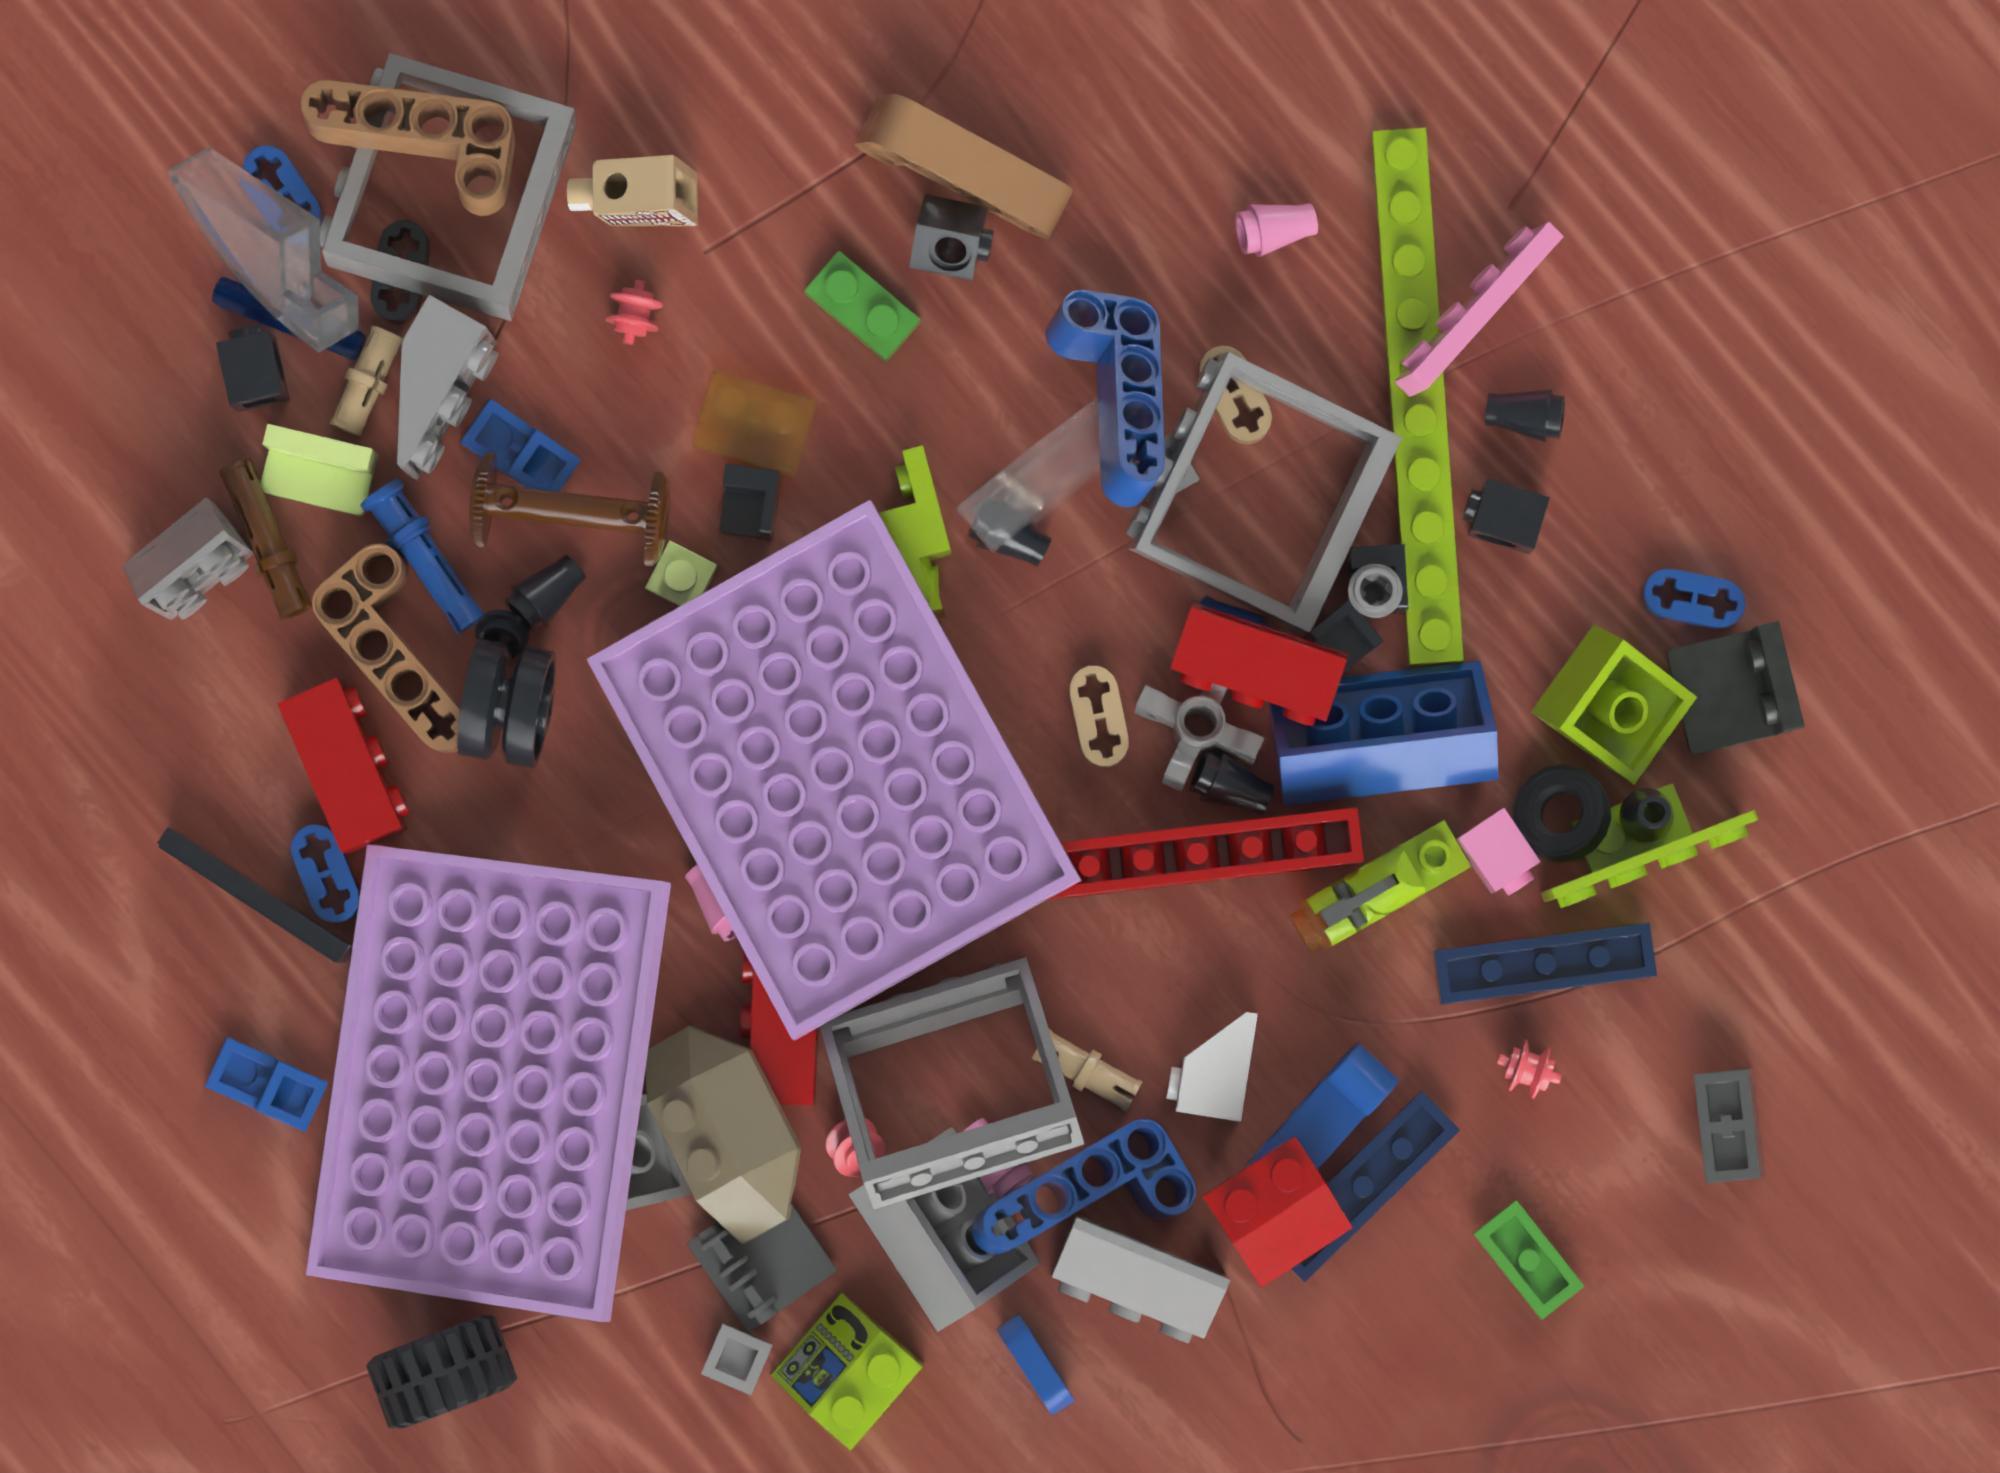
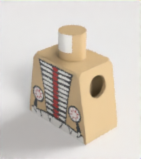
M674 155L597 160L593 163V178L568 180L567 202L570 211L593 210L596 217L610 226H698V173Z

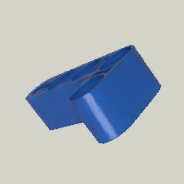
M1075 290L1065 297L1047 325L1045 332L1046 340L1050 348L1059 356L1097 363L1102 490L1107 498L1116 505L1134 507L1144 500L1164 472L1165 467L1160 322L1158 314L1150 304L1138 298L1088 290Z
M1355 1043L1245 1166L1291 1136H1295L1318 1170L1365 1116H1369L1381 1104L1400 1079L1360 1043Z
M1139 1119L1119 1128L982 1209L972 1223V1235L975 1243L981 1250L989 1254L1005 1253L1024 1244L1123 1184L1127 1186L1139 1209L1146 1216L1153 1220H1166L1185 1212L1192 1206L1196 1196V1186L1165 1130L1158 1123L1150 1119ZM1131 1133H1138L1147 1140L1149 1154L1145 1160H1140L1130 1153L1127 1145ZM1086 1159L1093 1160L1102 1167L1104 1180L1100 1187L1088 1184L1083 1178L1082 1165ZM1159 1180H1166L1175 1188L1176 1202L1173 1207H1166L1158 1201L1155 1194V1186ZM1040 1186L1048 1187L1056 1193L1058 1208L1054 1214H1048L1038 1207L1036 1193ZM1020 1211L1021 1216L1025 1220L1007 1229L1005 1234L997 1237L993 1234L991 1227L997 1223V1220H1003Z

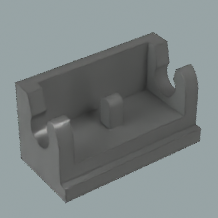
M1753 1068L1693 1074L1706 1183L1757 1179L1765 1176Z

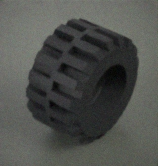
M487 1315L473 1318L376 1355L366 1365L388 1428L396 1429L412 1426L509 1388L518 1379L495 1316Z

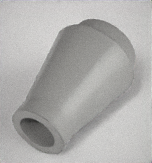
M1369 564L1361 567L1354 573L1348 586V595L1353 607L1362 615L1371 618H1380L1392 613L1398 607L1403 593L1402 583L1398 575L1391 568L1381 564ZM1369 586L1378 588L1382 594V600L1376 601L1374 604L1369 603L1364 598L1366 594L1364 589Z

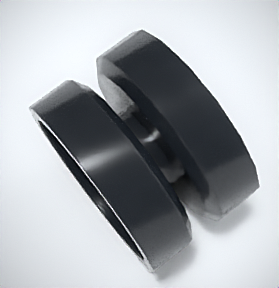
M478 639L469 662L461 701L457 738L458 754L488 760L498 746L503 729L502 754L508 764L536 768L553 711L556 653L554 651L526 647L517 659L511 678L512 653L509 646L502 642Z

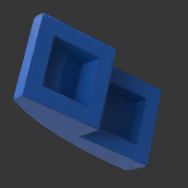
M488 398L459 441L460 444L479 457H482L487 452L495 453L497 469L525 488L560 492L581 461L580 458L538 429L531 427L491 398Z
M229 1036L225 1037L204 1082V1087L250 1106L264 1115L304 1132L307 1131L328 1085L327 1081Z

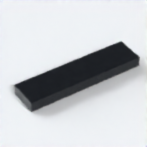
M167 827L157 842L160 849L333 962L346 963L352 954L353 945L178 830Z

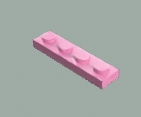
M1550 222L1533 230H1530L1527 226L1520 229L1504 246L1503 249L1509 255L1497 268L1490 264L1472 281L1469 287L1475 293L1463 306L1459 302L1454 303L1437 320L1435 325L1440 331L1428 344L1425 340H1422L1406 354L1401 361L1406 369L1395 380V383L1409 397L1428 389L1564 236Z

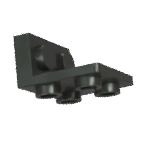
M1779 621L1756 626L1750 631L1673 648L1667 651L1666 658L1671 677L1697 696L1694 703L1681 719L1691 754L1696 755L1797 731L1805 727Z

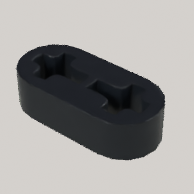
M398 220L389 224L383 230L379 240V252L399 257L397 250L391 247L392 241H401L404 233L410 232L411 239L419 245L418 251H409L406 260L428 266L430 241L419 225L409 220ZM372 280L371 304L381 318L393 324H403L414 318L420 309L423 295L402 289L403 293L410 297L409 303L399 304L397 312H390V305L382 300L383 293H392L395 286Z

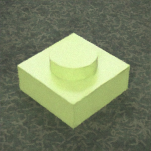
M669 540L645 589L680 607L706 592L719 566Z

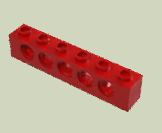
M1358 807L1064 841L1061 844L1082 881L1046 901L1359 865L1364 862Z

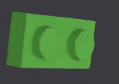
M840 251L833 256L804 290L805 295L886 363L921 323L919 317Z
M1513 1200L1472 1233L1541 1320L1584 1287L1583 1283L1517 1200Z

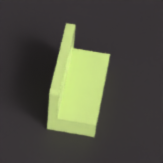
M267 424L262 445L269 451L260 483L265 494L356 516H363L365 514L360 504L370 495L379 458L378 453L372 448Z

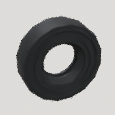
M1565 764L1549 766L1531 775L1519 789L1513 806L1514 823L1534 853L1539 857L1558 863L1576 861L1595 851L1606 837L1611 822L1610 799L1602 784L1584 769ZM1569 794L1575 796L1581 805L1579 822L1568 832L1554 833L1549 831L1543 820V812L1547 803L1557 795Z

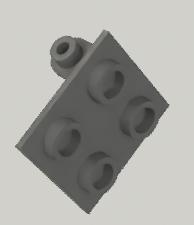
M793 1205L790 1219L747 1243L741 1244L719 1222L713 1224L687 1243L748 1333L838 1271Z

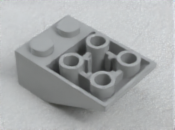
M428 295L402 340L397 465L416 481H418L423 471L430 474L438 464L445 449V446L440 443L450 424L457 427L462 422L472 402V399L467 397L469 390L476 378L482 381L487 378L499 355L498 352L493 350L497 341L486 326L431 295Z
M204 498L126 561L122 568L137 599L143 606L169 620L174 619L177 615L183 620L194 614L206 603L207 599L203 594L219 581L225 586L240 577L249 567L245 560L252 556L254 552L217 505L208 498Z

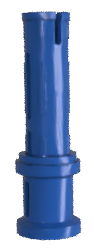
M400 478L371 494L360 506L364 512H371L389 537L386 544L397 553L401 551L458 635L475 625L485 613L480 609L476 601L473 600L459 576L428 533L431 530L429 526L430 521L426 516L420 517L402 491L405 486Z

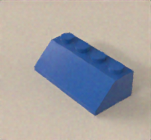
M1481 661L1342 677L1327 720L1323 721L1316 718L1313 726L1284 717V707L1268 702L1276 768L1283 806L1499 780L1497 728Z

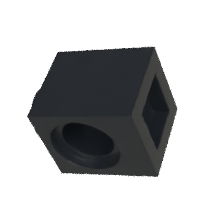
M925 194L916 223L909 268L972 281L978 260L988 262L994 230L985 228L988 207Z
M260 326L238 328L228 333L229 340L216 342L229 405L237 412L290 401L277 338L269 331L261 332Z
M1487 479L1481 491L1471 489L1462 520L1471 522L1468 536L1530 554L1535 549L1550 497Z

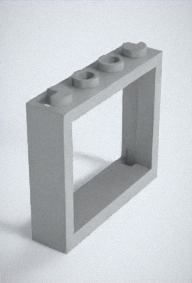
M389 53L384 69H375L370 82L371 86L399 89L401 83L439 95L492 101L503 106L510 116L546 126L493 286L347 242L378 150L352 147L356 149L351 167L343 166L336 181L334 196L340 199L334 217L325 216L319 231L317 245L323 247L322 253L328 267L421 295H431L438 300L512 322L577 126L575 110L569 106ZM387 110L375 112L369 118L368 123L377 128L385 127L391 112Z
M1230 352L1220 354L1217 361L1209 358L1199 375L1196 388L1202 390V393L1194 410L1186 407L1175 426L1172 436L1179 439L1171 458L1165 457L1164 472L1153 486L1156 490L1148 507L1140 505L1129 523L1126 534L1133 537L1128 549L1298 632L1309 633L1314 626L1402 437ZM1230 378L1365 443V447L1289 607L1153 541Z
M1027 957L1002 965L999 962L989 969L963 977H950L940 981L937 985L915 992L898 993L890 996L885 1001L860 1009H851L820 1026L863 1183L873 1209L1084 1145ZM1024 1003L1054 1104L876 1159L848 1057Z

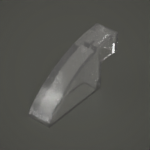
M210 147L169 169V179L178 195L221 259L250 293L293 334L320 353L359 329L358 295L321 271L320 220Z
M1098 398L1038 441L957 507L959 515L992 553L1029 522L1033 525L1037 524L1100 471Z

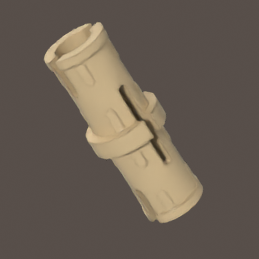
M371 326L370 333L354 369L348 368L344 378L349 381L334 415L329 421L330 425L354 436H362L363 428L378 394L384 395L388 384L384 383L399 346L402 344L403 338L380 327Z
M1049 1029L1055 1050L1059 1053L1057 1057L1063 1075L1074 1081L1072 1087L1079 1091H1082L1085 1087L1126 1112L1133 1098L1114 1086L1117 1085L1135 1096L1143 1081L1136 1080L1100 1060L1102 1054L1092 1049L1091 1053H1088ZM1037 1048L1031 1059L1042 1063Z

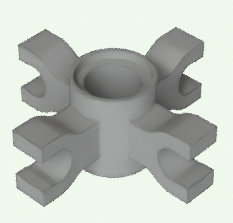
M1212 683L1210 691L1202 690L1200 696L1191 697L1181 703L1147 685L1144 686L1134 713L1173 728V737L1178 745L1164 774L1163 784L1182 791L1197 756L1204 754L1206 751L1210 752L1215 747L1247 764L1253 765L1264 737L1225 722V714L1220 704L1228 688ZM1191 715H1203L1211 721L1213 732L1207 736H1195L1186 729L1184 720Z

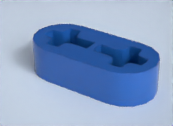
M260 146L253 149L246 156L243 164V175L250 189L276 227L287 238L295 241H306L313 238L320 231L324 220V212L319 201L293 163L280 149L273 146ZM265 159L272 165L278 162L282 164L276 170V173L284 187L278 191H275L266 179H261L258 182L255 179L261 174L258 164ZM289 196H292L301 208L311 206L312 209L306 214L309 223L305 227L300 228L295 222L288 226L286 225L285 221L291 217V214L283 200Z
M1662 569L1657 571L1644 582L1641 590V601L1644 608L1652 616L1709 629H1725L1732 626L1742 617L1745 610V597L1742 590L1735 583L1726 579L1681 570ZM1665 580L1673 581L1672 588L1675 592L1689 594V601L1674 600L1669 604L1668 609L1660 607L1661 599L1658 596L1652 595V589L1659 588L1664 584ZM1718 590L1726 592L1725 600L1733 603L1734 609L1733 611L1723 613L1721 619L1714 618V609L1712 607L1696 604L1698 596L1713 598L1718 593Z
M317 824L305 826L294 836L291 844V853L310 904L316 915L324 921L336 924L348 922L357 915L361 891L348 856L340 852L330 828ZM314 834L321 841L329 840L331 848L324 852V858L329 869L323 872L315 858H305L303 855V850L310 846L308 838ZM331 876L338 890H348L350 892L351 898L343 902L345 911L341 914H338L335 908H325L323 906L322 900L330 896L325 879Z
M1017 1314L996 1328L1052 1416L1075 1401L1068 1387L1020 1314Z

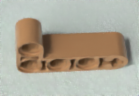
M332 80L317 81L304 91L301 98V110L310 134L318 141L328 144L457 160L455 182L464 208L470 213L486 216L499 211L505 204L513 163L515 134L511 117L508 111L500 104L492 101ZM327 105H335L337 110L330 111L328 119L320 118L319 114L326 112ZM355 107L356 124H351L350 118H354L353 108ZM387 110L395 114L394 120L385 127L377 128L368 123L369 118L375 112ZM440 117L449 122L446 130L440 134L431 135L422 130L424 123L431 118ZM494 124L503 129L502 135L491 142L481 141L475 136L477 131L485 125ZM478 176H488L496 181L494 187L486 193L477 194L467 188L471 180Z
M898 94L878 96L855 143L856 148L870 157L891 166L904 165L976 205L988 207L989 212L1044 239H1050L1073 192L1071 187L921 104Z
M380 543L368 545L320 584L313 595V612L322 625L426 745L442 753L457 752L461 707L378 612L406 584L408 578L407 564L401 555L387 545ZM378 557H389L394 563L393 576L383 584L371 583L368 578L369 565ZM337 592L350 593L353 607L348 616L336 620L330 618L327 613V604L331 596ZM371 633H384L388 641L386 653L377 660L365 659L362 654L363 640ZM414 672L419 674L423 681L421 694L412 701L401 700L396 690L398 680L407 673ZM438 695L440 697V700L432 703ZM431 705L444 718L450 720L455 717L456 721L451 725L455 735L449 740L441 735L434 738L433 734L437 732L438 727L429 715L421 711ZM421 712L418 719H416L414 714Z

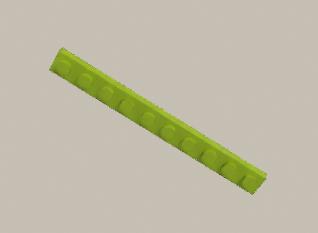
M1426 128L1372 131L1371 141L1392 432L1402 437L1394 454L1399 540L1400 544H1405L1408 610L1405 613L1408 666L1460 663L1464 661L1444 374L1442 372L1428 389L1410 397L1395 383V380L1406 369L1401 363L1406 354L1422 340L1429 344L1440 331L1435 325L1439 319Z

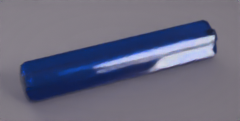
M221 277L213 290L211 300L217 306L351 360L357 359L364 347L366 336L361 331L227 277Z

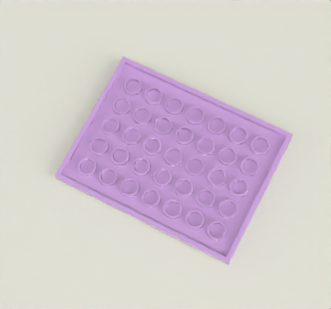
M871 500L587 659L792 1040L799 1039L1082 881Z
M367 844L306 1275L598 1322L611 1321L671 883Z

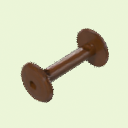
M487 452L479 459L472 482L469 505L470 537L477 546H486L492 517L645 534V565L653 566L661 559L667 537L670 513L669 480L663 472L656 471L654 473L649 502L496 485V454ZM505 498L513 500L509 506H504L501 502ZM630 513H637L639 515L636 520H629L627 518Z

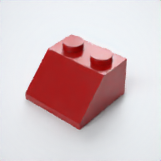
M1291 1136L1201 1195L1261 1288L1352 1229L1351 1224L1327 1184L1295 1136Z

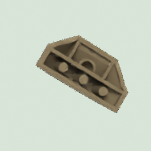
M688 1026L648 1049L645 1069L647 1105L696 1202L741 1244L751 1241L790 1219L792 1210L791 1199L796 1184L802 1147L753 1050L722 1037L704 1032V1030L695 1026Z

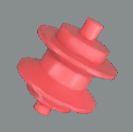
M635 280L634 288L624 287L622 288V293L610 294V297L619 303L617 314L607 316L605 321L615 325L614 331L624 334L623 343L633 345L635 336L646 337L647 331H658V327L650 322L649 318L651 310L662 308L663 304L653 300V293L644 291L646 282L642 280Z
M1524 1039L1520 1049L1513 1047L1509 1056L1499 1054L1496 1064L1505 1067L1503 1078L1509 1079L1508 1091H1512L1518 1083L1529 1086L1530 1096L1532 1099H1535L1539 1090L1546 1091L1549 1082L1560 1083L1562 1074L1553 1071L1555 1060L1549 1059L1550 1047H1547L1540 1055L1529 1052L1528 1040Z
M865 1118L876 1159L885 1155L884 1141L877 1134L874 1124ZM844 1119L829 1131L825 1141V1148L828 1155L833 1159L836 1169L841 1174L848 1177H859L861 1172L847 1122Z

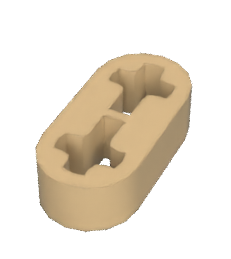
M1230 346L1212 348L1204 355L1200 363L1199 375L1208 359L1215 360L1220 354L1230 352L1244 360L1246 359L1240 351ZM1232 379L1237 390L1229 393L1226 387L1215 412L1225 432L1232 440L1248 445L1259 442L1266 436L1271 426L1272 413L1263 393ZM1241 397L1250 412L1257 409L1260 411L1262 417L1256 422L1257 431L1250 433L1245 426L1239 428L1234 426L1233 421L1239 416L1234 400Z
M1087 666L1080 669L1073 676L1070 683V700L1080 748L1084 758L1092 765L1099 768H1110L1121 762L1129 748V737L1118 684L1114 675L1107 669L1100 666ZM1096 676L1099 684H1108L1109 692H1105L1101 696L1102 713L1093 714L1089 697H1079L1078 689L1086 686V677ZM1105 719L1109 736H1118L1120 739V745L1113 747L1112 757L1103 758L1100 750L1091 751L1089 747V742L1097 739L1095 721Z

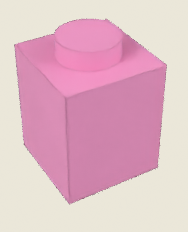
M1505 808L1497 811L1456 839L1465 857L1490 894L1503 888L1509 896L1535 879L1529 869L1540 863V860Z

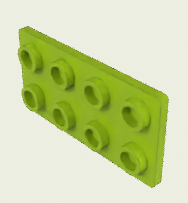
M1672 783L1656 789L1669 799L1673 807L1674 820L1669 832L1657 841L1640 842L1631 838L1624 831L1619 816L1622 803L1611 807V822L1606 837L1595 851L1584 857L1590 874L1541 892L1543 901L1545 903L1557 899L1560 908L1597 895L1593 886L1595 883L1607 879L1610 888H1614L1648 875L1644 864L1658 860L1661 869L1695 857L1699 855L1695 845L1708 840L1711 849L1749 836L1746 825L1759 820L1756 811L1752 810L1693 833ZM1654 804L1645 805L1643 810L1645 819L1651 823H1656L1659 820L1657 817L1659 812L1657 806ZM1579 820L1570 823L1572 829L1579 822Z

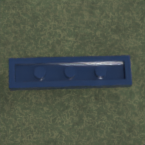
M1650 923L1433 951L1440 1005L1657 977Z
M1420 1091L1326 1183L1351 1224L1352 1229L1291 1268L1303 1282H1306L1460 1131L1423 1091Z

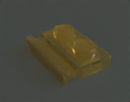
M714 371L692 446L693 448L796 477L801 455L803 454L818 404L817 400Z

